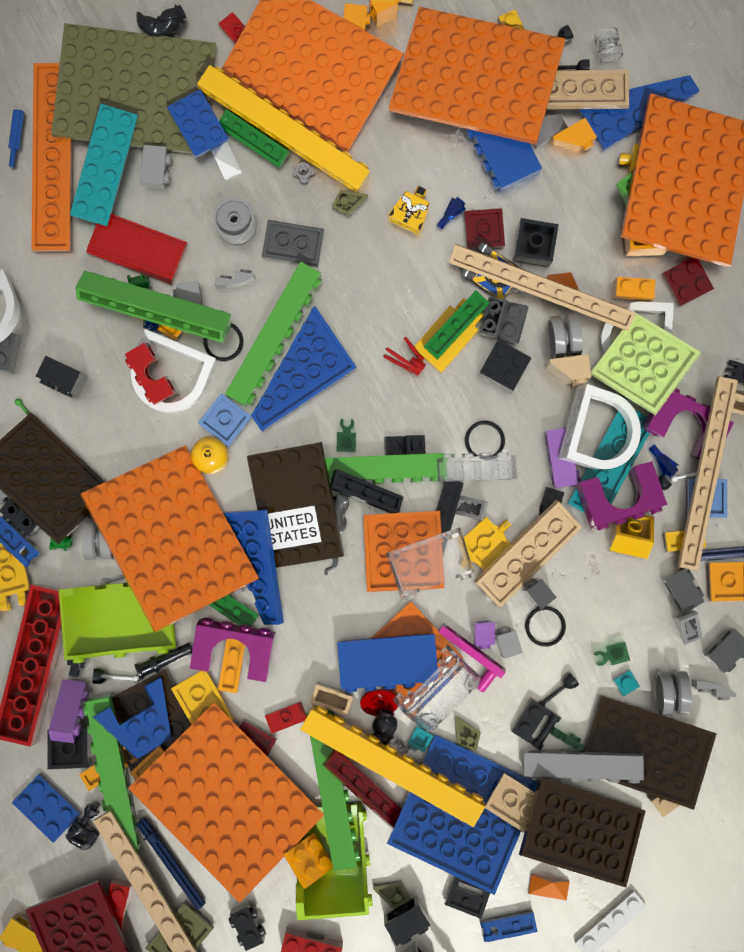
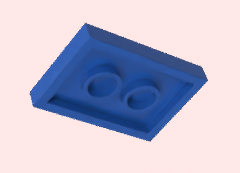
M201 89L167 107L195 158L229 141Z
M41 773L12 802L52 843L82 814Z

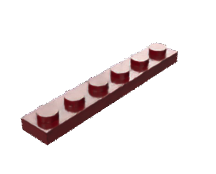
M334 749L323 763V766L393 829L401 808L342 753Z

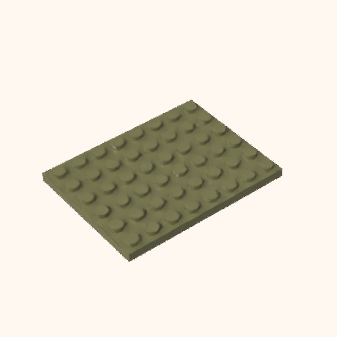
M64 23L52 137L90 141L101 103L138 115L131 147L143 148V145L164 146L171 152L193 154L167 107L198 91V81L209 65L214 67L216 43L167 36L155 37L144 33ZM203 93V95L205 96L207 102H208L209 105H210V99H211V97H209V96H207L206 94Z

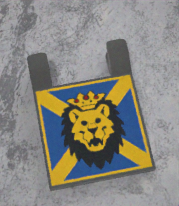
M483 241L480 243L478 249L483 253L518 267ZM463 268L461 270V275L477 284L495 298L505 299L512 289L509 285L477 273L475 274Z

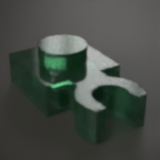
M341 419L340 427L343 429V432H337L336 452H356V433H351V429L354 427V420L351 419L350 426L346 427L343 424L344 420Z
M625 641L605 646L607 652L595 651L593 653L594 656L602 655V661L596 663L598 666H603L608 660L610 665L630 661Z
M555 727L550 732L551 735L579 752L584 748V745L580 742L582 739L573 733L569 736Z

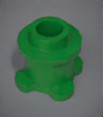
M143 273L136 277L127 275L128 283L146 289L150 287L149 278L144 276Z
M69 535L59 545L50 539L49 549L56 550L57 548L68 551V548L72 547L73 537Z

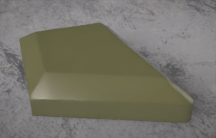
M340 190L332 208L349 216L368 198V194Z
M455 717L457 745L465 749L477 751L481 732L460 718Z
M402 882L373 886V890L392 909L410 901V897Z

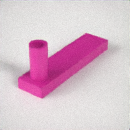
M443 623L439 628L441 635L487 668L475 684L478 690L484 693L496 676L502 678L506 673V668L448 625Z

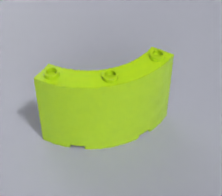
M128 583L59 589L64 660L82 663L85 662V658L114 655V658L126 657V653L157 651V654L168 653V649L176 648L174 623L154 633Z
M362 802L347 803V809L352 810L353 821L350 822L351 830L355 829L357 841L353 842L354 848L359 850L360 855L357 867L334 871L332 868L305 889L297 879V920L369 915V907L373 906L372 894H368L367 866H370V854H366L364 822L367 821V811L362 809ZM315 805L323 813L322 805ZM323 816L300 841L315 833L332 862Z

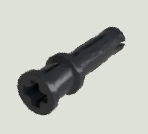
M188 642L158 657L151 656L149 660L143 663L134 664L138 676L142 680L146 675L153 672L158 673L162 667L192 654V647Z

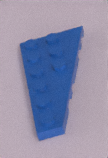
M687 75L629 89L628 109H577L582 119L586 118L597 136L596 141L601 149L605 151L642 128L647 99L650 94L683 103L698 94L700 90L692 77Z
M267 509L223 512L259 577L258 580L248 584L247 587L249 592L252 591L255 597V606L263 624L280 625L284 623Z

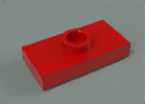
M233 12L218 23L224 33L236 44L245 25Z
M301 701L265 715L271 734L304 722L307 717Z

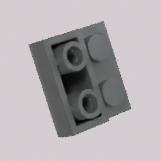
M489 296L488 302L490 304L485 309L479 333L493 340L499 339L519 344L529 307L509 302L506 299Z

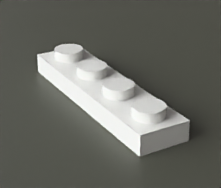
M632 890L578 937L575 943L583 952H596L647 906Z

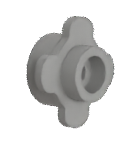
M301 160L296 168L292 170V174L300 178L302 183H306L308 178L315 173V169L310 167L305 160Z

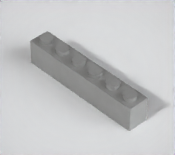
M526 750L524 752V777H529L530 780H539V777H549V780L560 781L561 778H568V781H580V778H585L589 782H600V779H608L610 783H619L620 780H628V783H640V780H644V753Z

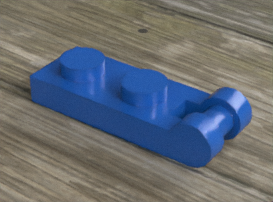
M0 516V543L20 563L28 567L31 564L30 561L37 557L40 552L9 522ZM26 548L29 552L23 556L21 552Z
M533 911L480 921L481 928L484 930V942L538 932ZM497 926L498 932L492 933L491 927Z

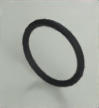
M231 323V328L239 336V347L234 354L228 357L214 355L208 348L207 338H203V345L207 354L218 361H229L235 358L243 347V336L240 329Z
M479 421L474 423L466 432L465 445L468 452L474 458L488 461L501 454L505 446V436L502 429L494 422ZM483 424L493 426L501 436L499 450L488 457L475 454L469 445L470 433L475 427Z
M546 606L542 610L554 612L561 620L562 630L557 639L549 643L537 641L531 635L529 628L530 620L541 609H534L528 615L525 624L529 639L536 645L543 647L557 644L563 638L566 630L563 615L557 609Z

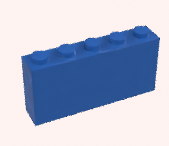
M465 129L468 138H472L475 143L473 147L478 156L481 155L483 159L482 165L484 170L489 172L492 177L490 179L494 189H498L499 193L540 174L542 167L530 143Z
M434 633L337 641L341 690L345 689L346 693L357 692V688L373 691L379 686H384V689H394L396 685L402 684L404 688L415 687V683L431 686L439 681Z

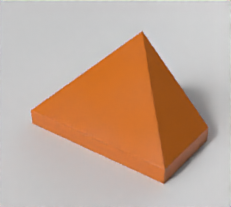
M571 272L551 274L546 277L579 290Z
M531 874L528 894L567 901L570 881Z

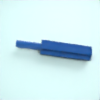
M17 109L13 110L8 148L11 149L9 167L11 168L15 166L16 151L20 150L25 113Z

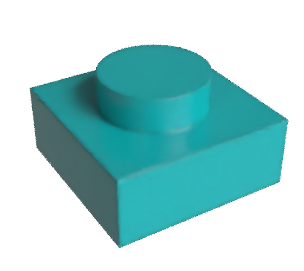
M630 670L612 679L623 697L640 687Z
M416 725L407 744L425 753L434 735Z

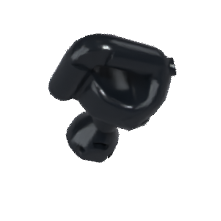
M94 802L92 805H86L83 818L81 820L76 819L68 829L66 839L69 843L82 850L92 847L99 837V833L87 824L100 813L97 810L99 805ZM80 835L86 838V842L78 839L75 836Z

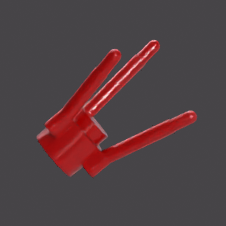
M404 337V340L417 358L412 357L408 361L390 348H386L387 352L400 361L386 354L383 357L406 369L411 374L413 373L418 376L426 366L423 362L425 358L419 354L407 337Z

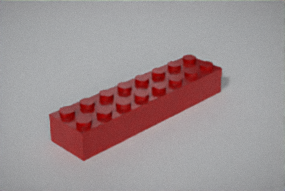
M38 584L30 585L0 705V740L29 747L37 742L62 641L59 589Z

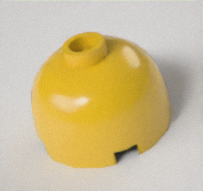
M205 436L193 445L191 460L199 471L205 474H215L226 467L229 460V450L220 439L214 436Z

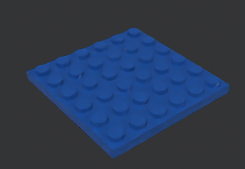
M434 735L422 761V764L429 766L435 774L441 773L451 783L463 785L467 792L471 794L477 793L482 796L485 804L503 773L533 792L536 791L538 784L437 735ZM409 791L386 844L495 895L521 831L485 808L475 826L472 827Z

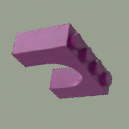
M675 388L656 416L649 412L641 429L658 438L665 437L674 417L679 412L685 410L693 413L699 420L701 432L691 456L700 460L710 406L697 403L694 397L690 395L684 396L679 393V389ZM729 421L726 438L734 424L732 421Z
M652 461L630 469L637 496L634 505L628 509L614 507L608 502L599 477L582 481L576 485L591 530L595 528L598 531L609 528L608 524L615 523L617 526L626 523L628 518L633 517L634 520L645 517V513L651 512L654 515L663 511L662 508L668 504Z
M211 618L199 619L195 629L190 669L209 672L212 666L215 645L225 639H235L242 642L250 654L247 679L266 682L269 675L275 632H271L267 628L254 629L250 625H233V623L228 621L215 622Z

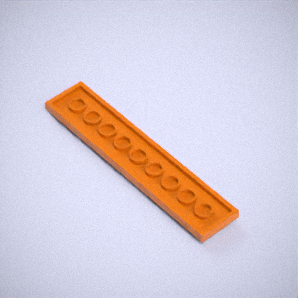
M33 63L31 250L33 252L71 251L72 139L52 137L51 135L60 63Z

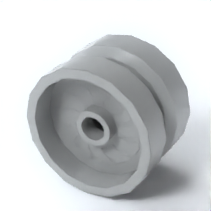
M237 197L226 198L219 202L214 209L213 225L220 238L225 242L233 245L243 244L255 234L257 227L256 217L252 207L244 199Z
M576 313L567 314L564 322L560 316L549 317L548 336L553 358H564L566 352L571 357L582 355L583 339L578 315Z
M86 517L82 526V552L84 559L96 560L100 554L103 560H114L92 517Z
M675 671L673 676L669 672H657L655 696L660 715H671L674 709L679 715L691 712L692 690L689 675L686 671Z

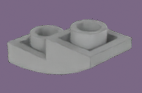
M241 269L240 272L235 271L234 279L229 275H220V278L215 277L214 285L216 288L221 289L236 288L254 282L256 277L254 273H251V270Z
M692 679V687L698 689V692H710V689H712V695L718 697V700H730V697H736L735 692L724 686L705 680Z

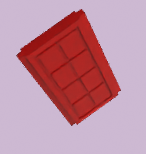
M111 214L108 227L96 224L86 253L171 285L185 252L187 242Z

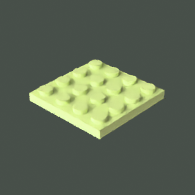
M636 313L629 331L623 329L593 368L591 375L656 416L698 359L701 352Z

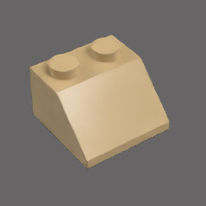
M588 354L550 359L545 364V368L565 384H572V387L583 385L591 378Z

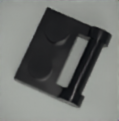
M531 698L511 732L541 750L545 739L556 722L559 723L562 717ZM547 715L550 719L538 738L535 739L532 735L544 716Z
M454 876L444 904L481 919L491 893ZM461 882L484 891L483 895L479 896L458 887V884Z

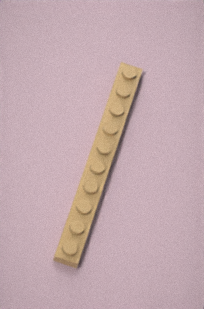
M455 244L449 263L627 331H629L636 312L458 244Z
M720 376L716 378L678 567L699 570L738 380Z
M112 810L94 819L95 826L171 951L198 952Z

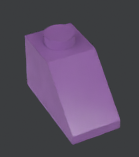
M492 620L472 622L474 645L479 646V649H489L490 645H495V622Z

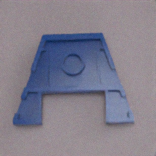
M157 678L143 686L152 705L124 722L118 723L110 707L93 716L108 733L113 735L137 759L171 739L161 678Z

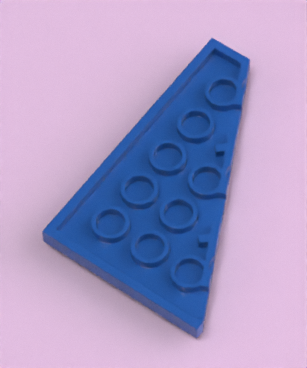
M316 306L311 309L309 316L303 323L301 330L295 337L289 351L275 372L257 407H255L251 414L262 432L357 369Z

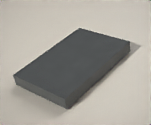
M268 220L262 258L299 264L301 261L308 266L318 267L324 229Z

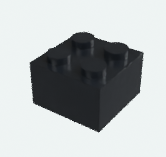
M521 218L518 223L512 260L550 266L553 262L559 224Z
M498 339L478 376L512 393L532 357Z
M46 355L35 376L41 379L39 383L53 390L58 387V392L70 398L73 395L79 397L88 379V376Z
M81 728L80 734L76 736L74 743L51 741L49 729L47 730V770L90 767V735L87 728Z
M417 895L407 903L384 914V926L396 946L407 944L411 941V937L416 934L421 935L428 931V927L431 926L429 915Z

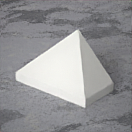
M228 141L211 150L225 181L242 173Z

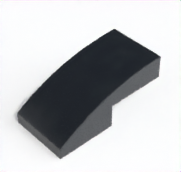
M425 435L384 437L385 455L426 454Z

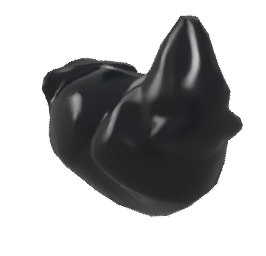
M176 4L174 8L164 10L157 18L144 16L139 11L136 14L138 27L145 34L155 37L167 36L179 30L182 24L185 23L184 20L187 19L182 6H177Z
M380 709V711H376L377 717L372 724L374 731L372 735L380 740L379 742L386 746L397 729V719L392 711Z

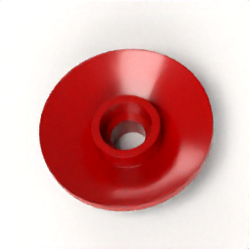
M375 689L362 696L360 706L365 713L377 716L376 711H380V709L394 712L399 706V699L392 691Z

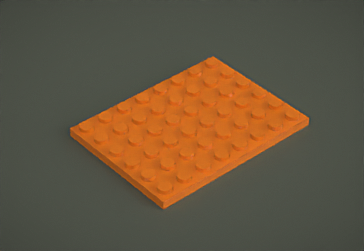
M260 0L224 63L222 70L227 77L236 78L244 88L247 89L249 87L257 93L256 96L262 100L263 98L269 100L277 110L282 109L289 114L288 117L292 120L297 119L309 131L314 130L319 133L320 138L324 141L329 140L337 146V149L342 152H349L403 58L404 53L312 0Z
M419 7L388 107L389 111L537 145L566 39Z
M650 94L647 99L620 237L729 267L732 264L744 198V120Z
M186 445L81 493L86 507L154 633L259 579L201 472L193 465L191 454Z
M215 703L128 788L239 903L283 859V854L292 849L324 816L307 796Z

